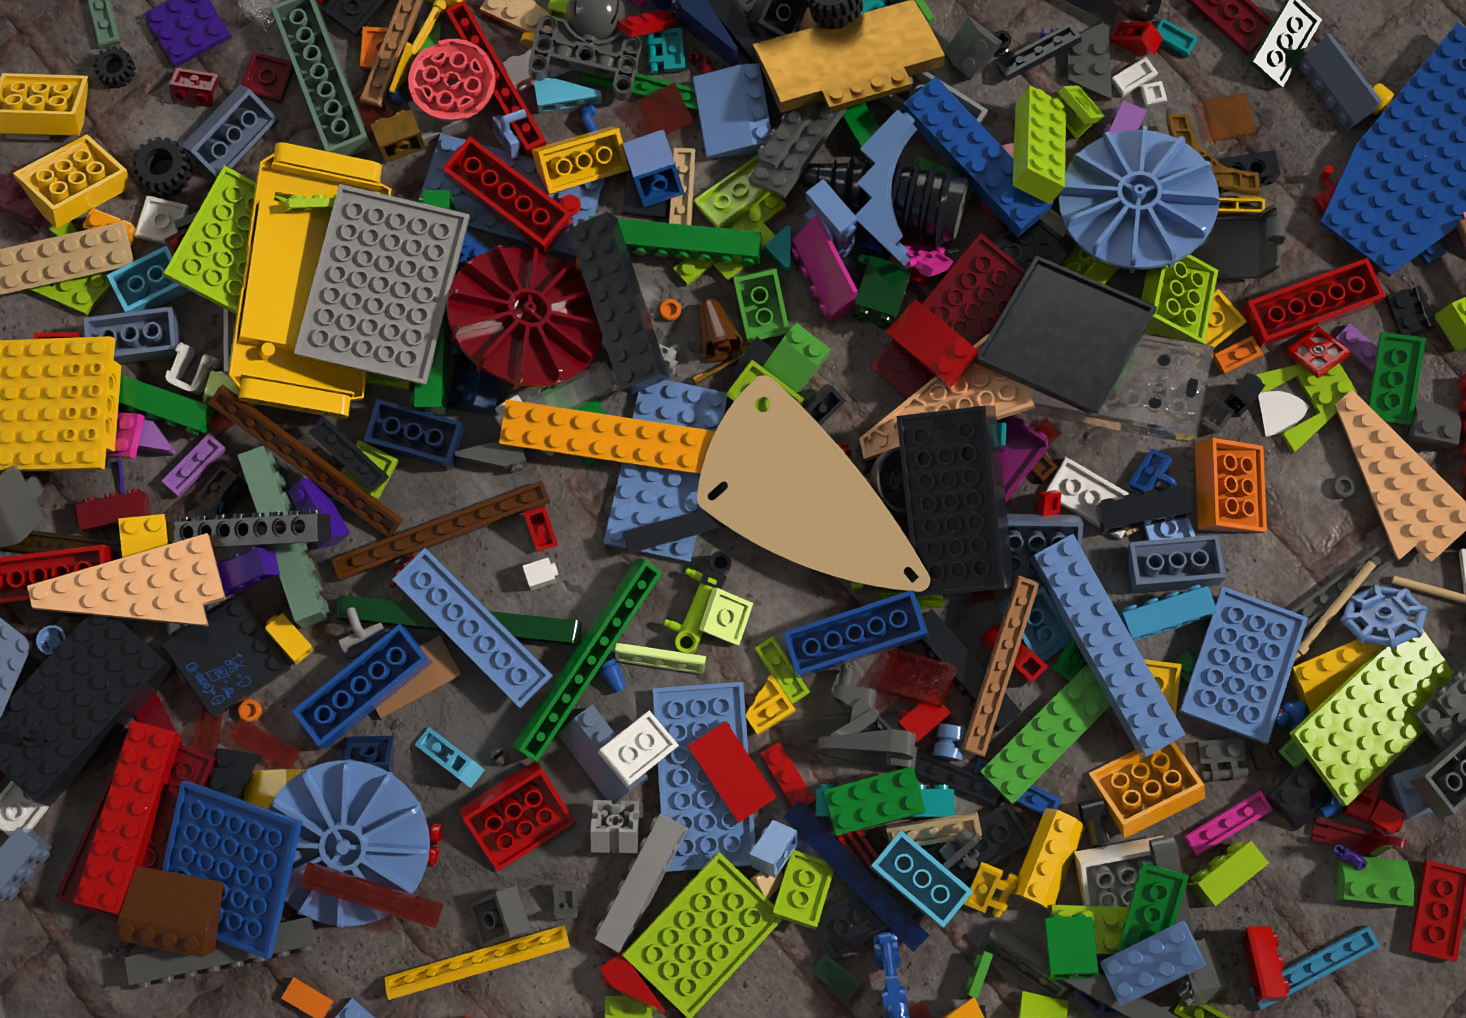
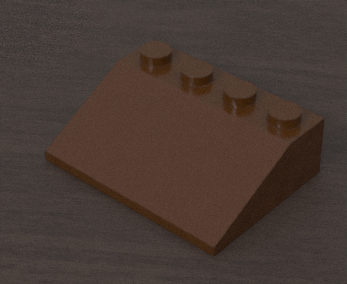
M140 865L136 866L119 914L116 940L201 958L215 952L224 882Z

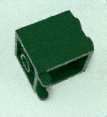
M862 254L858 257L860 264L856 266V272L864 276L854 303L852 317H855L861 323L871 322L876 324L878 328L887 330L897 319L912 268L906 269L903 265Z

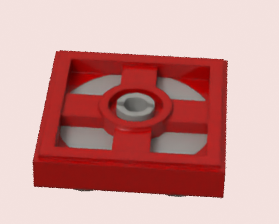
M1318 326L1288 347L1286 354L1316 378H1320L1349 357L1350 350Z

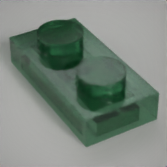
M826 953L810 971L846 1001L851 998L861 985L859 980Z

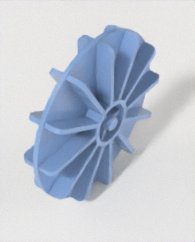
M1143 126V130H1129L1113 134L1107 131L1103 133L1102 138L1089 144L1082 151L1077 152L1065 171V188L1059 193V208L1066 232L1077 245L1092 256L1094 262L1100 260L1112 266L1130 269V273H1134L1135 269H1154L1166 265L1169 268L1173 267L1175 262L1185 258L1199 246L1203 245L1215 224L1219 207V191L1215 176L1211 170L1212 165L1209 161H1205L1196 150L1186 144L1185 138L1182 136L1177 139L1164 133L1148 131L1147 126Z
M348 759L325 762L310 767L297 774L278 792L268 809L302 821L285 901L298 911L297 914L300 916L303 914L321 923L335 925L337 928L364 925L385 918L411 897L422 880L427 867L430 836L428 824L421 808L422 805L408 787L396 778L392 772H387L372 764Z

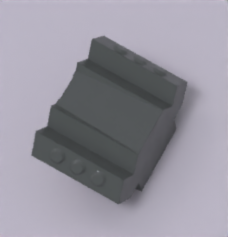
M1204 938L1195 940L1206 966L1171 982V985L1188 1006L1205 1005L1210 999H1215L1223 994L1227 987L1210 938L1206 941Z

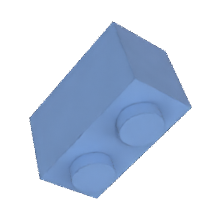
M773 820L768 827L763 829L761 838L757 844L752 845L749 851L751 867L776 878L799 844L797 830Z

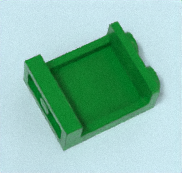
M1074 914L1066 918H1062V915H1050L1048 918H1045L1043 929H1045L1049 964L1047 970L1048 980L1095 979L1099 972L1092 917H1085V914Z

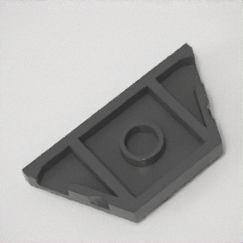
M1103 22L1080 33L1082 42L1066 50L1067 83L1073 86L1079 85L1084 91L1091 94L1094 92L1103 96L1104 100L1111 101L1108 22Z

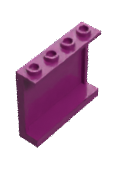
M1012 416L997 420V423H1006L1005 452L1000 451L1006 503L1048 449V439L1044 433L1039 430H1032L1024 420L1020 418L1015 419Z

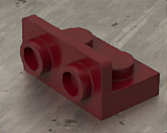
M176 68L169 83L171 100L213 107V94L219 83V75Z

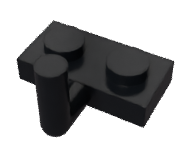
M1147 0L1146 4H1149L1147 11L1130 7L1128 16L1151 21L1154 19L1155 14H1158L1162 0Z

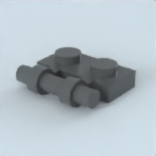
M1243 738L1196 742L1199 765L1208 764L1209 771H1201L1202 780L1215 782L1224 778L1239 780L1240 777H1248V768H1239L1237 763L1246 761ZM1217 763H1229V769L1219 770Z

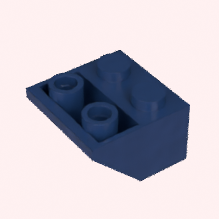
M475 363L455 366L452 374L451 389L448 394L447 408L478 414L494 413L501 380L484 370L481 373L477 372V365Z

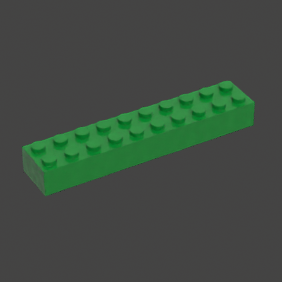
M423 190V197L419 198V203L455 211V202L450 190ZM447 309L427 386L415 383V391H411V404H414V409L438 416H446L450 339Z

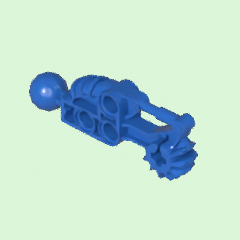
M882 932L875 935L873 941L877 967L879 970H884L886 985L881 990L885 1018H909L905 986L902 987L899 984L896 974V968L900 966L897 937L894 932Z

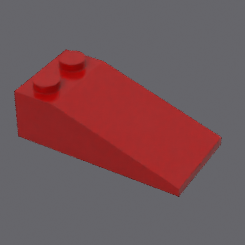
M914 300L885 331L949 389L975 363V358L978 354L976 348L917 300Z

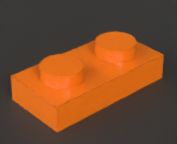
M1250 336L1214 354L1213 358L1222 374L1225 375L1261 357L1263 353L1254 337Z

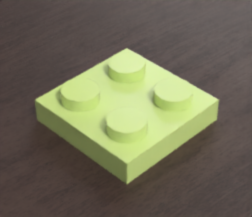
M713 588L699 630L739 646L753 603L719 588Z

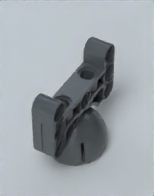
M569 0L566 6L567 21L551 15H545L540 18L529 58L528 73L533 80L541 81L546 78L549 65L551 64L613 79V97L619 101H625L630 97L642 43L638 37L630 38L626 34L619 33L620 30L616 28L618 20L625 19V7L621 0ZM550 26L553 29L550 31H546L543 29V27ZM541 45H544V46H546L548 49L545 50V51H542V50H539L538 47L541 46ZM628 46H633V47H635L637 50H635V51H629V50L627 49V47H628ZM585 55L588 56L590 59L588 61H583L580 59V57ZM535 65H540L543 67V69L535 70L533 67ZM625 65L630 66L632 70L625 71L622 67ZM624 85L627 87V90L621 91L617 87Z

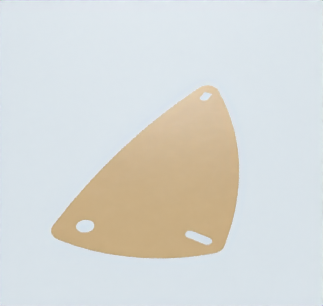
M766 375L755 378L726 412L711 440L699 480L697 493L699 506L718 521L755 544L813 570L872 586L907 591L913 590L916 592L927 589L930 584L928 572L891 513L856 466L813 417L774 379ZM759 397H766L770 401V408L766 412H759L755 408V401ZM723 481L727 482L728 488L713 501L708 499V494ZM906 567L912 568L919 576L913 583L904 574Z

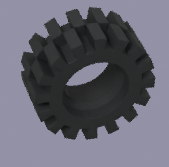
M109 46L105 47L106 52H103L101 49L99 51L101 56L96 55L94 57L96 61H93V66L95 67L93 69L99 80L105 86L108 85L109 88H113L114 85L116 88H120V84H123L124 87L127 86L125 81L131 82L133 80L131 76L135 77L136 74L134 72L136 66L129 53L121 47L118 49L116 46H112V50ZM120 61L122 63L120 71L114 74L107 72V66L111 62Z

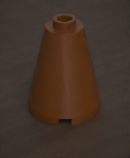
M713 299L703 301L699 306L700 352L704 360L705 357L708 358L709 362L728 360L733 357L732 353L738 351L739 354L744 347L743 340L718 301Z

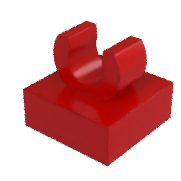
M1058 490L1036 492V495L1039 496L1038 503H1035V507L1038 508L1037 514L1044 517L1060 513L1062 492Z

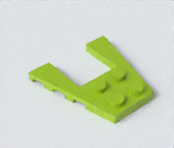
M71 221L57 229L53 225L49 228L56 236L78 232ZM103 272L55 283L53 287L45 285L27 290L34 291L43 297L88 315L112 289V285L107 277L109 272Z
M1340 363L1320 378H1316L1300 364L1256 374L1262 380V383L1266 385L1260 393L1271 391L1296 378L1317 412V415L1281 434L1292 454L1337 413L1335 405L1351 390L1356 394L1358 393Z

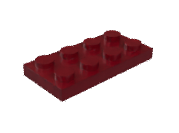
M1186 0L1246 55L1260 44L1273 22L1251 0Z

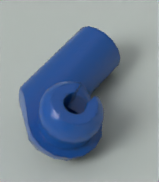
M1332 793L1329 804L1319 808V812L1326 819L1343 810L1345 806H1342Z

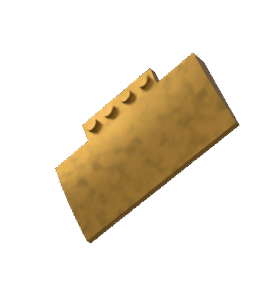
M914 0L862 13L859 17H856V21L848 23L845 27L840 26V28L835 29V27L826 28V25L823 27L815 26L753 44L754 52L781 113L821 101L825 102L829 112L906 91L912 88L909 76L943 67L945 59L938 40Z

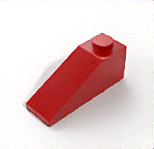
M622 951L599 968L604 974L601 979L608 989L613 987L617 993L660 1014L666 1012L634 966L622 955Z

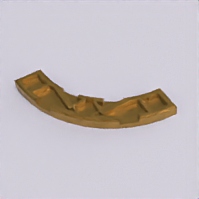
M1167 114L1166 121L1170 136L1177 139L1180 136L1184 137L1186 144L1196 150L1205 161L1210 162L1212 165L1211 170L1219 188L1244 195L1260 194L1258 172L1241 171L1218 163V160L1205 149L1203 150L1197 142L1190 123L1189 114Z

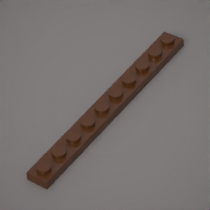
M221 385L209 402L212 407L388 538L393 536L404 519L250 404L240 401L238 399L239 396L226 386Z
M539 481L332 559L339 581H343L420 552L424 548H431L551 502L543 481Z

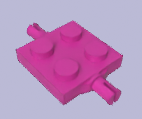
M920 241L904 246L908 250L906 255L910 258V261L905 266L903 265V267H906V269L915 267L924 276L931 277L948 271L954 264L953 260L944 255L947 254V249L944 247L937 250L926 244L921 246Z

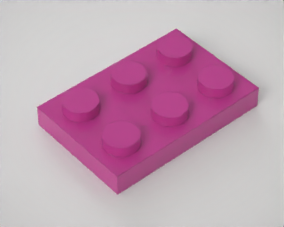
M118 413L115 452H106V457L136 458L145 416L135 413Z

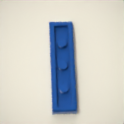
M979 758L972 772L981 775L979 772L989 762ZM973 778V779H975V780H977V781H979V782H981V783H983V784L989 786L990 788L996 790L991 784H988V783H986V782H983V781H981V780H978V779H976V778ZM1032 785L1016 803L1043 816L1045 808L1057 809L1062 799Z

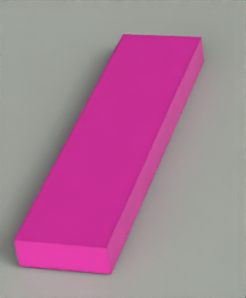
M1260 790L1186 834L1183 838L1193 854L1198 856L1273 811V808Z

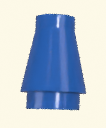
M613 658L601 665L599 674L611 687L614 694L626 688L619 662L616 663Z

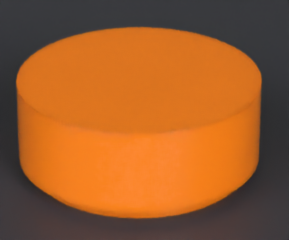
M674 299L664 300L659 308L661 318L667 322L676 321L681 315L680 304Z
M253 699L244 700L238 707L239 717L249 723L257 721L262 715L260 703Z

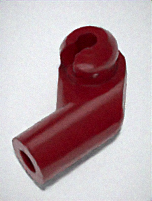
M692 51L690 60L701 69V75L710 73L711 60L700 51Z

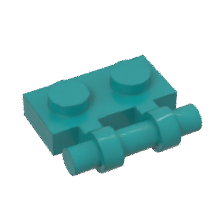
M682 28L662 30L661 38H655L654 32L646 34L645 48L648 51L646 62L650 74H657L659 65H664L665 73L686 71ZM657 47H662L663 55L656 56Z

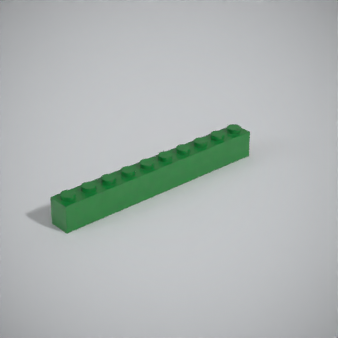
M636 558L512 744L513 748L529 759L538 762L662 575V571L647 560Z

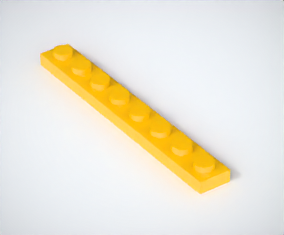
M565 925L385 977L387 997L389 1000L569 948Z

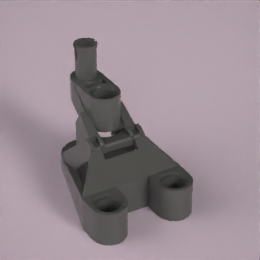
M841 664L838 685L834 686L833 699L852 713L850 723L836 730L830 736L819 737L816 751L827 757L893 771L911 766L915 770L918 749L915 747L916 734L893 729L875 709L877 691L870 688L852 686L855 666L848 665L847 672L846 664Z

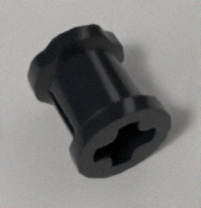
M999 30L994 36L1002 41V45H1000L994 55L1002 57L1008 52L1012 38L1007 31Z

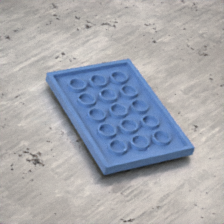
M1222 586L1215 602L1218 612L1210 617L1179 712L1267 744L1308 617Z

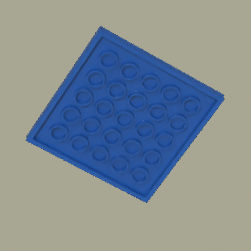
M187 780L181 781L162 870L224 882L216 940L265 959L272 958L302 821Z

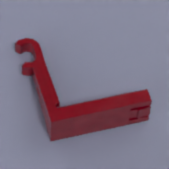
M1314 818L1313 823L1327 827L1313 825L1311 834L1316 836L1310 837V841L1332 847L1340 844L1351 847L1357 853L1370 857H1377L1391 848L1396 850L1398 848L1405 849L1407 841L1404 838L1383 836L1319 818Z

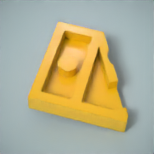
M772 674L769 675L764 687L759 691L753 705L750 706L746 713V719L757 736L796 712Z

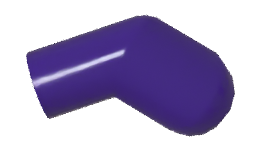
M1338 844L1333 848V856L1339 861L1352 863L1359 870H1363L1368 864L1351 847Z

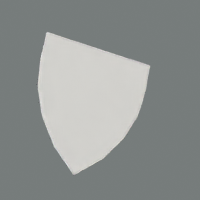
M1268 391L1258 395L1266 436L1276 435L1294 427L1304 417L1309 408V405L1302 399L1290 393Z

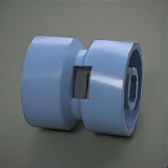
M55 625L46 626L37 635V647L41 652L50 656L70 633Z
M938 724L936 737L939 739V742L935 743L933 756L950 761H962L964 750L961 749V744L964 742L967 729L950 724Z

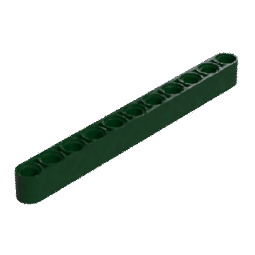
M353 596L338 597L335 617L337 620L349 621L346 611L348 608L353 607L356 610L360 623L378 624L381 622L382 625L387 626L401 624L405 628L443 631L416 603ZM489 611L518 640L565 645L580 644L582 622Z

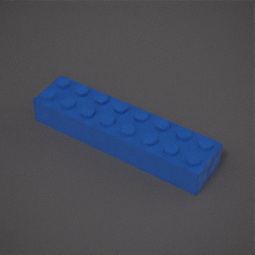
M937 77L933 78L903 103L901 113L907 112L915 120L913 124L918 132L951 165L960 177L965 175L966 179H970V187L1017 238L1050 211L1054 201L1048 204L1013 186L1014 159Z

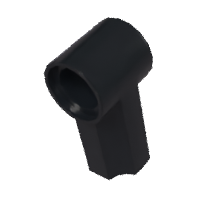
M1098 798L1079 802V814L1082 822L1085 823L1089 845L1109 843L1110 839L1105 822L1106 809L1103 799Z

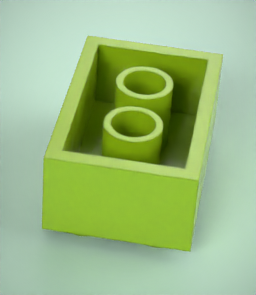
M1252 841L1233 843L1226 849V855L1217 856L1208 863L1210 868L1203 871L1200 870L1191 877L1192 882L1188 884V887L1205 908L1217 906L1269 864Z

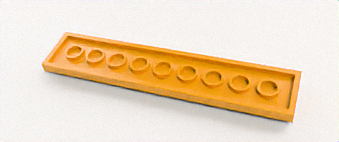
M506 399L499 444L701 475L707 450L716 431Z

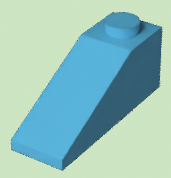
M544 78L541 81L534 82L539 114L579 108L590 104H602L601 91L555 78Z
M430 727L427 728L415 744L470 788L485 771V769Z

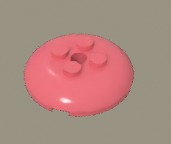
M461 39L438 41V44L422 50L415 58L409 72V89L416 105L427 115L443 121H459L477 114L489 102L495 88V71L487 54L477 45ZM450 81H458L456 84L449 86Z

